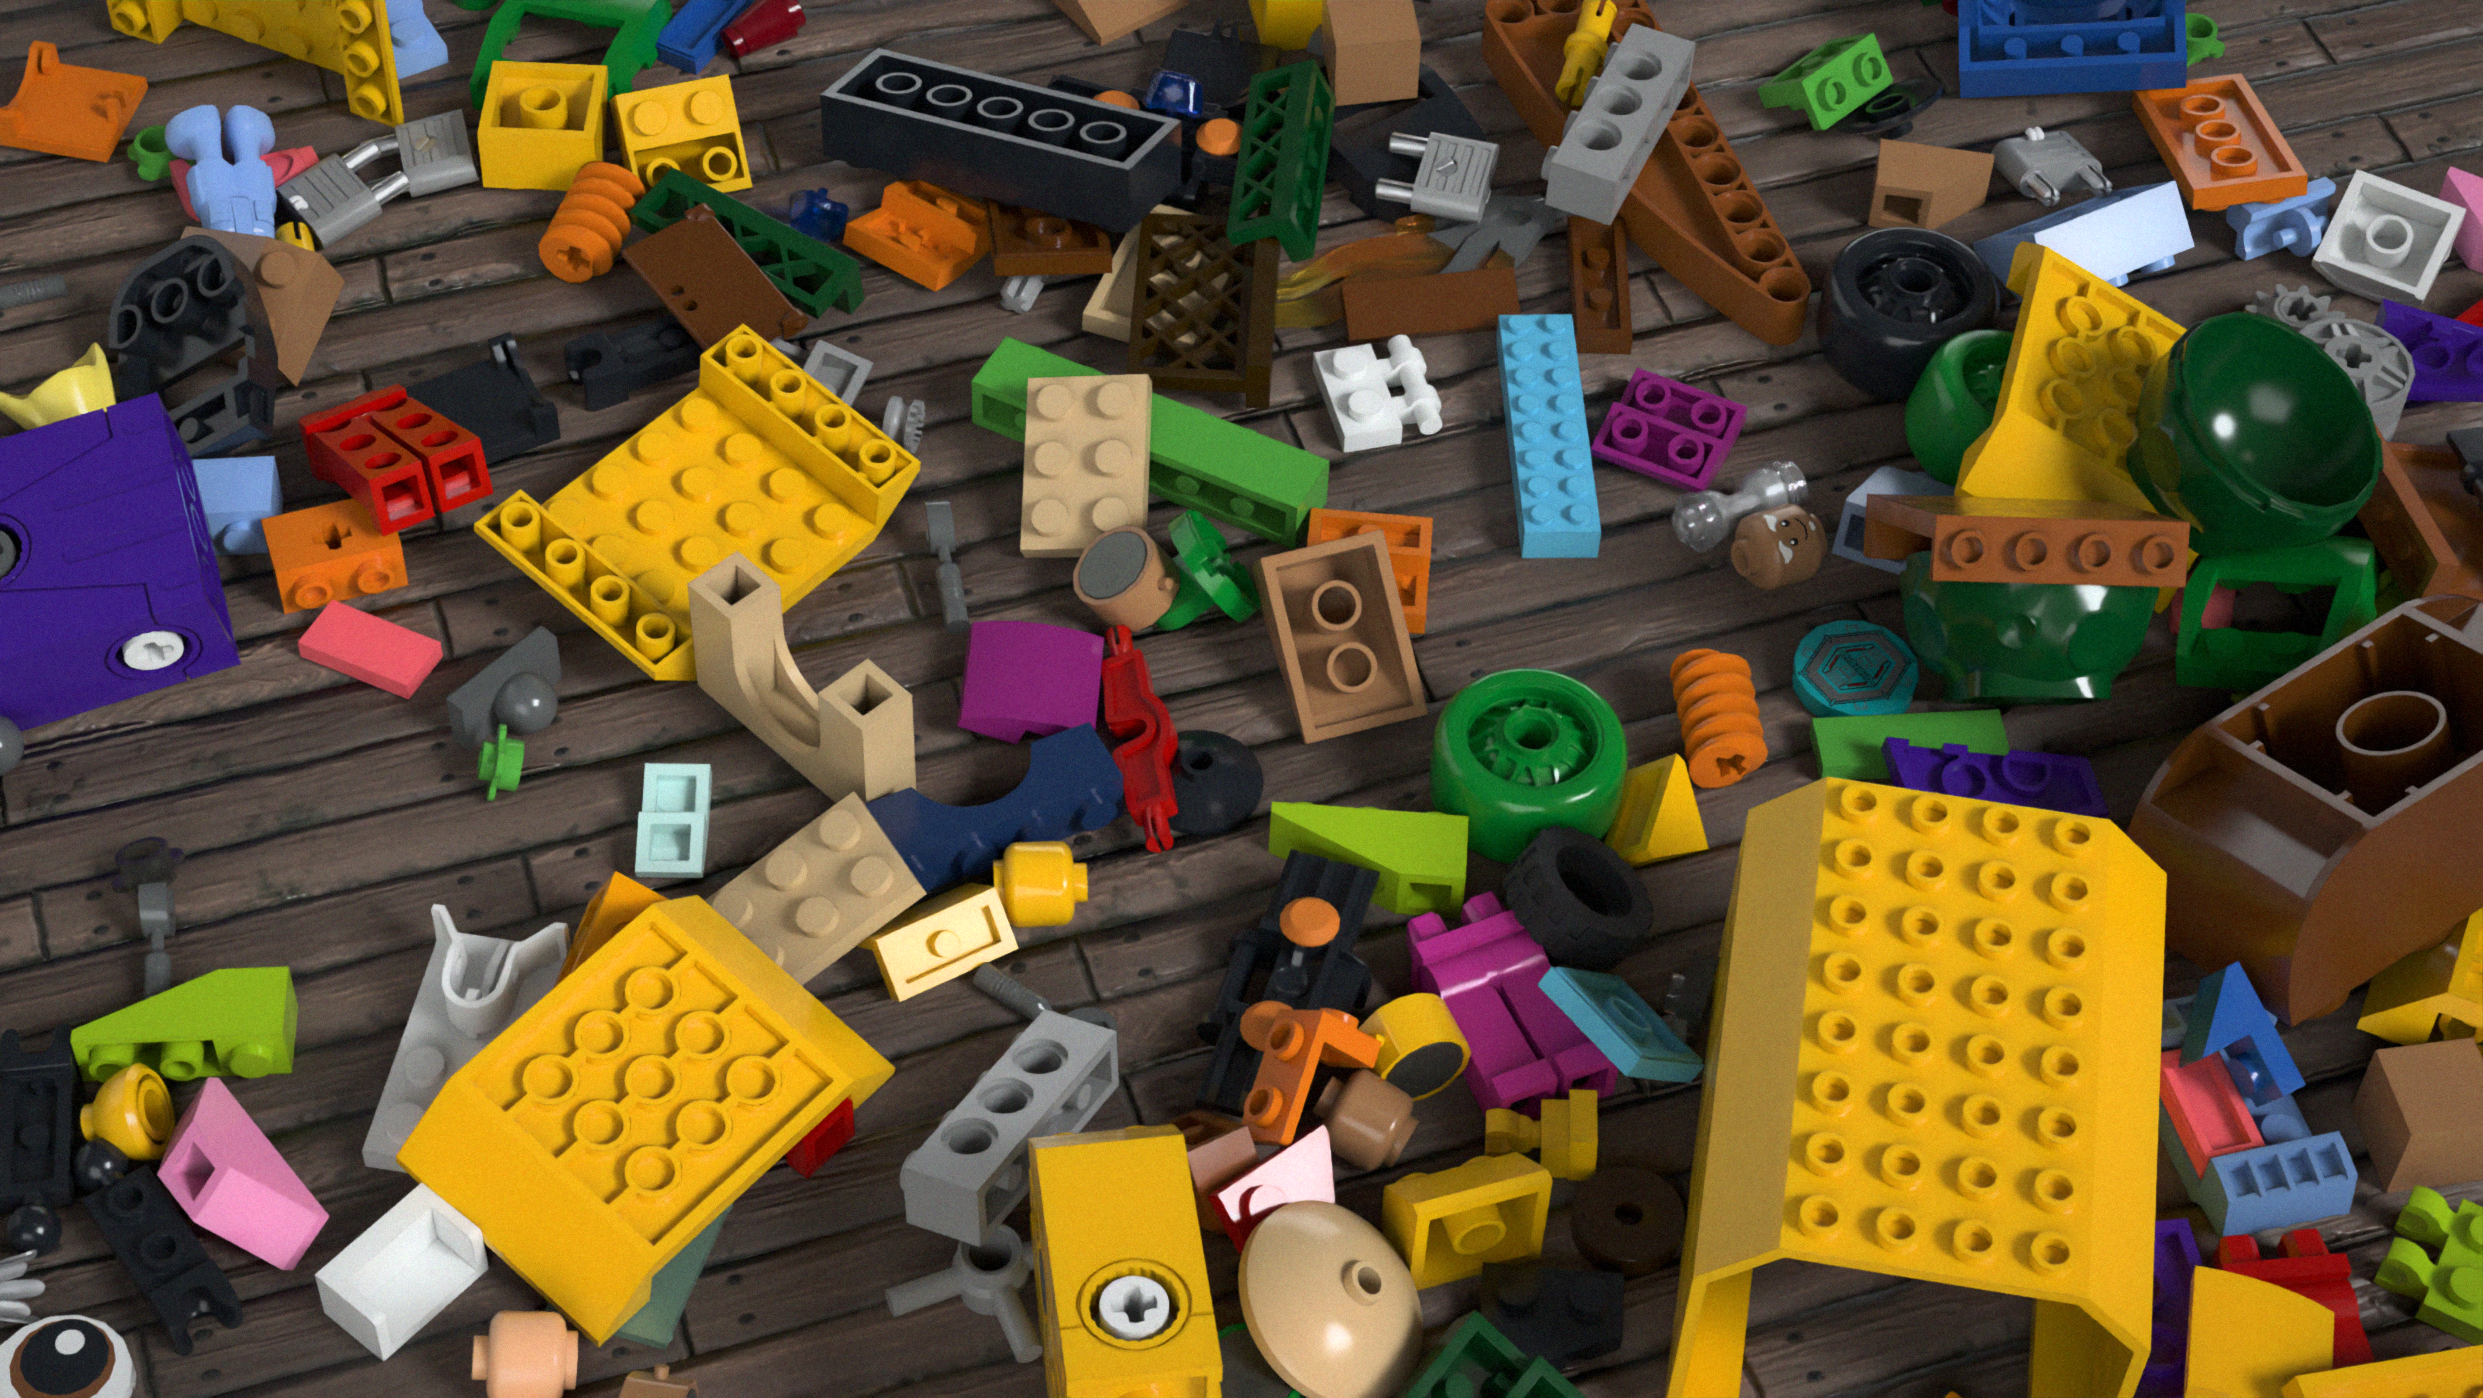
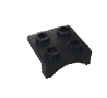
M1217 17L1211 35L1174 29L1160 68L1154 67L1152 70L1148 88L1222 106L1224 111L1229 112V118L1244 122L1251 75L1278 68L1282 48L1244 41L1240 22L1236 20L1233 21L1231 27V37L1222 35L1223 18Z
M511 332L488 339L490 359L405 388L407 397L414 398L480 437L486 464L561 439L557 408L552 401L544 399L535 387Z

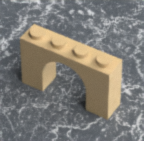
M738 551L687 584L697 683L701 689L836 804L853 791L866 804L910 787L916 790L912 695L867 658L821 690L817 695L798 670L789 652L783 629L780 586Z

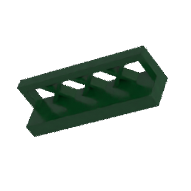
M1314 58L1251 75L1226 228V235L1233 246L1276 235L1292 263L1314 258L1336 105V97ZM1289 87L1272 104L1266 101L1268 92ZM1277 122L1283 125V128L1266 143L1260 140ZM1271 161L1277 164V167L1260 183L1254 181V177ZM1264 202L1271 205L1269 215L1247 220Z
M673 167L629 212L632 224L651 234H655L684 219L685 211L699 204L706 203L715 212V218L795 308H799L804 313L819 319L831 305L851 315L865 300L858 261ZM662 206H664L666 219L655 214Z

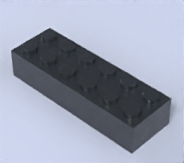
M881 48L875 49L820 94L823 156L845 161L854 168H873L896 174L898 178L906 181L920 180L944 186L953 193H972L996 199L998 203L1005 206H1024L1047 212L1056 218L1076 219L1096 224L1109 232L1129 233L1181 183L1182 120Z

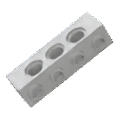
M1635 23L1631 24L1621 43L1612 42L1604 60L1601 77L1592 76L1587 85L1581 111L1572 110L1568 116L1563 130L1561 145L1559 147L1552 145L1546 154L1541 171V178L1548 180L1545 205L1611 225L1690 85L1696 42Z
M1044 1009L1024 1032H1019L1014 1037L1009 1049L995 1065L979 1076L974 1088L954 1110H949L943 1116L939 1127L918 1150H913L905 1159L899 1181L905 1196L907 1223L982 1247L1029 1192L1030 1161L1028 1138L1052 1136L1064 1132L1079 1133L1119 1086L1117 1031Z

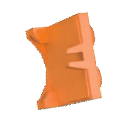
M34 40L29 48L24 78L16 96L7 106L0 107V145L107 163L148 89L147 79L142 76L60 63L56 44Z

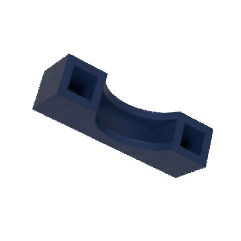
M1087 722L1032 742L1031 762L1025 778L1011 793L994 802L972 807L950 806L935 802L910 787L865 805L926 893H928L935 887L964 876L978 875L987 871L993 866V860H1003L1006 848L1012 843L1060 841L1087 830L1101 829L1111 821L1123 817V775L1091 723Z

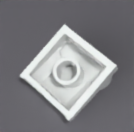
M2357 169L2313 257L2311 266L2335 287L2381 304L2382 299H2386L2410 307L2422 306L2442 264L2450 255L2454 239L2464 221L2466 209Z

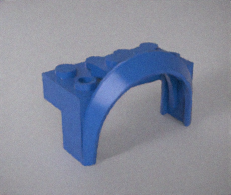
M1958 0L1960 98L2186 88V0Z

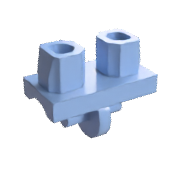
M2325 176L2308 182L2307 195L2289 197L2276 204L2251 202L2230 205L2227 209L2226 222L2237 231L2235 253L2244 261L2284 247H2288L2298 257H2306L2316 253L2321 243V234L2326 233L2330 225L2327 208L2330 197L2335 194L2336 184Z

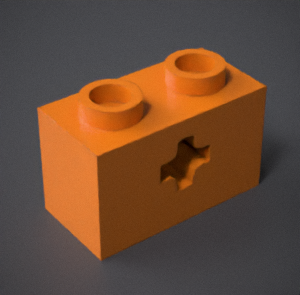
M354 498L260 519L270 565L284 614L318 608L329 604L332 599L340 602L409 585L398 532L383 537L374 529L370 512Z

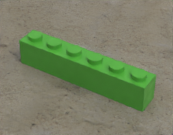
M1006 336L971 381L972 423L1025 444L1028 378L1099 376L1107 374L1047 352L1040 347L1032 346ZM1152 392L1148 492L1295 550L1309 529L1311 508L1322 509L1327 502L1330 461L1316 456L1307 450L1298 449L1259 434L1255 430L1241 427L1205 413L1198 408L1184 405Z

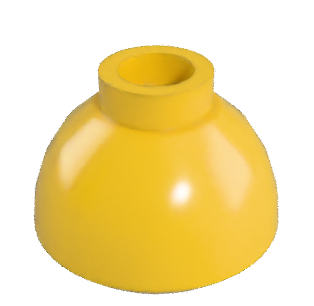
M137 1063L118 1071L102 1085L94 1103L86 1104L82 1107L80 1123L87 1141L98 1137L104 1138L124 1152L129 1159L149 1161L161 1159L164 1156L172 1131L175 1128V1116L171 1097L161 1077L147 1065Z

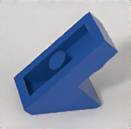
M2239 961L2201 979L2178 1066L2183 1068L2224 1048L2230 1059L2229 1071L2233 1081L2244 1094L2251 1097L2256 1107L2284 1097L2305 1086L2306 1084Z

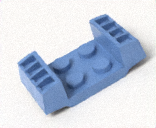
M2197 994L2163 1001L2161 1052L2183 1047ZM2266 1011L2275 1027L2278 1018ZM2222 1048L2219 1052L2229 1070L2230 1059L2224 1048ZM2238 1088L2266 1146L2210 1158L2203 1179H2199L2159 1096L2158 1133L2191 1201L2201 1206L2219 1239L2231 1235L2257 1234L2264 1230L2278 1227L2285 1228L2296 1223L2313 1222L2324 1217L2338 1214L2341 1216L2350 1213L2358 1174L2344 1139L2339 1131L2313 1136L2291 1093L2256 1107L2251 1097L2244 1094Z

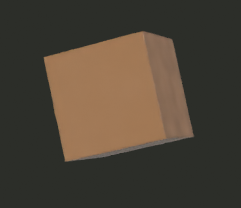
M1323 0L1321 46L1330 88L1336 97L1335 106L1418 98L1421 36L1413 1Z
M2474 1038L2375 1050L2351 1106V1111L2385 1193L2412 1190L2415 1185L2428 1188L2483 1180V1059Z

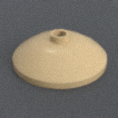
M1303 1200L1293 1202L1279 1208L1258 1223L1248 1237L1242 1251L1238 1274L1239 1296L1249 1332L1261 1354L1273 1370L1292 1388L1307 1398H1389L1398 1392L1417 1366L1423 1342V1318L1412 1276L1394 1246L1380 1231L1358 1214L1337 1204L1325 1201Z

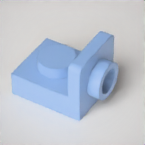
M385 0L398 80L449 63L447 46L424 14L422 0Z

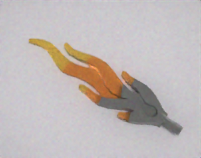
M1540 194L1532 196L1490 195L1479 224L1423 213L1399 218L1395 221L1396 236L1364 239L1341 246L1294 276L1278 280L1277 300H1294L1318 290L1336 279L1346 277L1342 282L1315 296L1297 301L1277 303L1275 328L1327 325L1342 318L1339 288L1341 284L1475 271L1479 270L1487 261L1489 262L1486 265V269L1514 267L1515 269L1530 255L1539 240L1546 233L1554 230L1555 220L1573 213L1545 205L1546 198ZM1230 319L1218 333L1220 334L1235 325L1236 322Z

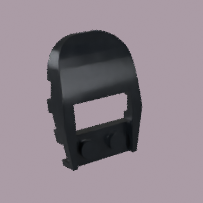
M1422 62L1419 65L1418 96H1422L1426 99L1425 101L1346 137L1334 125L1332 126L1324 183L1329 184L1337 181L1350 191L1349 201L1371 217L1395 225L1411 226L1426 224L1427 214L1411 211V204L1380 199L1375 196V186L1380 178L1415 184L1422 161L1421 157L1390 152L1389 140L1392 133L1397 132L1428 138L1431 132L1486 142L1481 128L1459 97L1434 69ZM1325 65L1319 69L1330 87ZM1289 87L1270 91L1267 102L1272 104ZM1381 102L1335 106L1333 124Z
M207 235L188 236L141 262L121 284L114 298L109 317L108 348L118 352L119 374L111 377L117 403L157 392L167 410L164 390L245 345L246 356L238 360V374L168 412L192 459L221 458L255 438L265 442L272 438L279 358L268 315L248 267L238 256L216 239Z

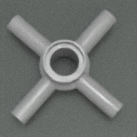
M1004 1224L999 1225L982 1247L959 1241L958 1250L954 1255L951 1268L885 1290L886 1300L893 1317L960 1295L965 1305L972 1311L982 1315L997 1316L1017 1362H1031L1043 1353L1041 1342L1021 1301L1023 1289L1029 1278V1271L1034 1269L1032 1241L1029 1240L1022 1243L1018 1234ZM989 1266H994V1267H999V1268H1001V1269L996 1270V1271H983V1270H980V1269H982V1268H984V1267H989Z

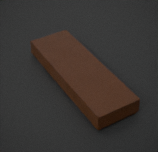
M1567 216L1565 234L1569 306L1573 319L1577 353L1631 355L1633 337L1624 218H1614L1611 225H1607L1585 217Z
M1514 267L1341 284L1339 288L1347 346L1388 342L1397 335H1406L1409 339L1497 331L1499 315H1521Z

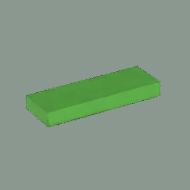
M1999 709L1812 718L1809 730L1820 779L1827 776L1848 780L1891 778L1881 752V747L1886 737L1909 739V746L1941 749L1943 743L1968 745V752L2005 756L2010 751Z

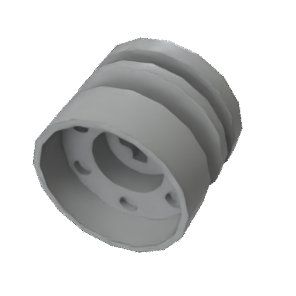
M2329 318L2310 323L2300 330V334L2313 340L2348 374L2369 407L2373 421L2385 441L2391 442L2415 377L2412 356L2400 340L2379 326L2357 319Z

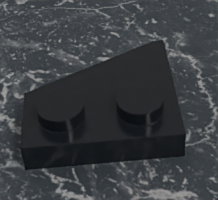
M1483 1262L1480 1279L1479 1313L1529 1359L1540 1354L1557 1371L1565 1369L1574 1360H1592L1620 1350L1623 1338L1624 1273Z

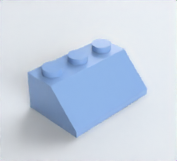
M2176 181L2112 190L2106 197L2098 198L2095 196L1973 242L1975 252L1981 256L2005 286L2015 248L2022 241L2047 246L2114 287L2128 283L2127 273L2140 268L2141 274H2147L2168 268L2175 264L2174 254L2195 247ZM2010 290L2013 293V295L2022 303L2023 298L2017 293Z

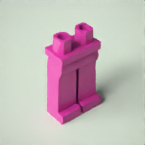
M1490 891L1470 898L1462 906L1461 921L1464 927L1450 932L1439 914L1430 912L1411 919L1407 923L1405 939L1412 958L1410 984L1415 993H1433L1445 1001L1469 1045L1471 1055L1468 1065L1462 1071V1074L1485 1118L1486 1110L1496 1108L1510 1110L1511 1103L1528 1097L1529 1101L1525 1106L1512 1111L1519 1115H1527L1533 1121H1540L1541 1099L1569 1100V1089L1597 1090V1100L1614 1094L1619 1069L1537 985L1551 968L1543 946L1541 944L1538 945L1529 936L1530 933L1525 927L1519 924L1514 917L1516 914L1513 909L1508 911L1498 897ZM1589 1075V1080L1585 1084L1571 1088L1573 1080Z

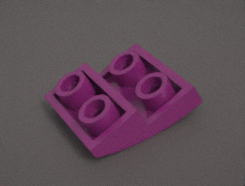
M1637 367L1620 402H1613L1590 448L1591 455L1703 495L1731 451L1747 419L1748 406Z
M973 622L968 632L957 726L1017 745L1026 730L1048 737L1090 722L1095 730L1104 637L1061 626L1034 622Z

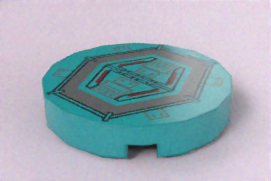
M1837 620L1816 627L1800 641L1792 664L1793 690L1804 707L1819 718L1903 714L1910 708L1919 681L1917 659L1905 641L1888 629L1865 621Z

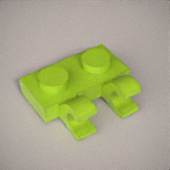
M2415 1185L2407 1205L2404 1204L2400 1211L2394 1229L2407 1238L2423 1241L2440 1248L2435 1265L2429 1260L2426 1252L2420 1246L2409 1240L2394 1237L2387 1256H2384L2381 1260L2374 1282L2388 1291L2404 1294L2420 1301L2415 1318L2469 1343L2482 1345L2483 1207L2462 1198L2457 1209L2453 1212L2439 1193L2430 1188Z

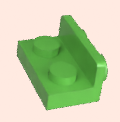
M1874 32L1826 41L1757 88V91L1765 109L1789 105L1791 111L1805 108L1813 129L1821 131L1828 129L1891 85L1893 78Z

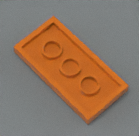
M2242 73L2186 80V88L2132 90V108L2193 210L2221 211L2230 205L2251 202L2276 204L2289 197L2307 195L2308 174Z

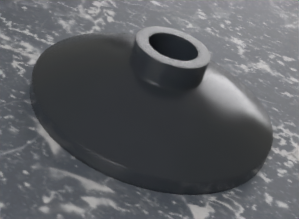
M1916 78L1891 84L1834 124L1836 130L1845 134L1858 135L1880 132L1881 138L1888 140L1902 137L1913 130L1914 126L1911 120L1929 109L1942 95L1941 83L1934 78Z
M1208 730L1178 732L1177 753L1170 766L1178 814L1168 818L1170 829L1191 835H1209L1224 832L1240 825L1252 815L1262 798L1264 779L1257 758L1244 744L1222 733Z

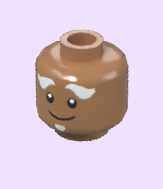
M1784 503L1752 513L1740 521L1735 532V542L1731 546L1732 562L1737 572L1741 576L1746 577L1755 587L1765 591L1780 589L1816 575L1827 550L1826 534L1822 524L1812 513L1806 512L1799 505Z

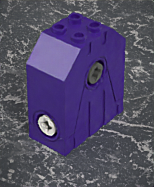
M157 392L106 407L107 412L101 408L0 439V715L10 718L19 727L21 732L188 681L187 676L190 679H194L241 664L194 462Z

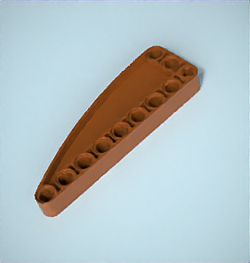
M1488 0L1485 5L1483 20L1482 56L1522 120L1548 152L1552 145L1557 147L1561 145L1563 130L1571 111L1580 112L1583 107L1582 105H1570L1576 89L1575 85L1570 88L1566 102L1561 101L1556 96L1555 87L1566 61L1563 53L1568 36L1575 33L1584 0ZM1606 0L1600 1L1596 13L1597 16L1602 14ZM1610 0L1617 8V15L1613 20L1606 43L1608 47H1610L1612 42L1621 43L1632 23L1663 32L1645 0ZM1603 66L1597 69V77H1601ZM1690 79V85L1615 218H1624L1625 235L1667 272L1708 304L1760 340L1777 346L1789 345L1796 342L1803 333L1812 288L1810 280L1696 86Z

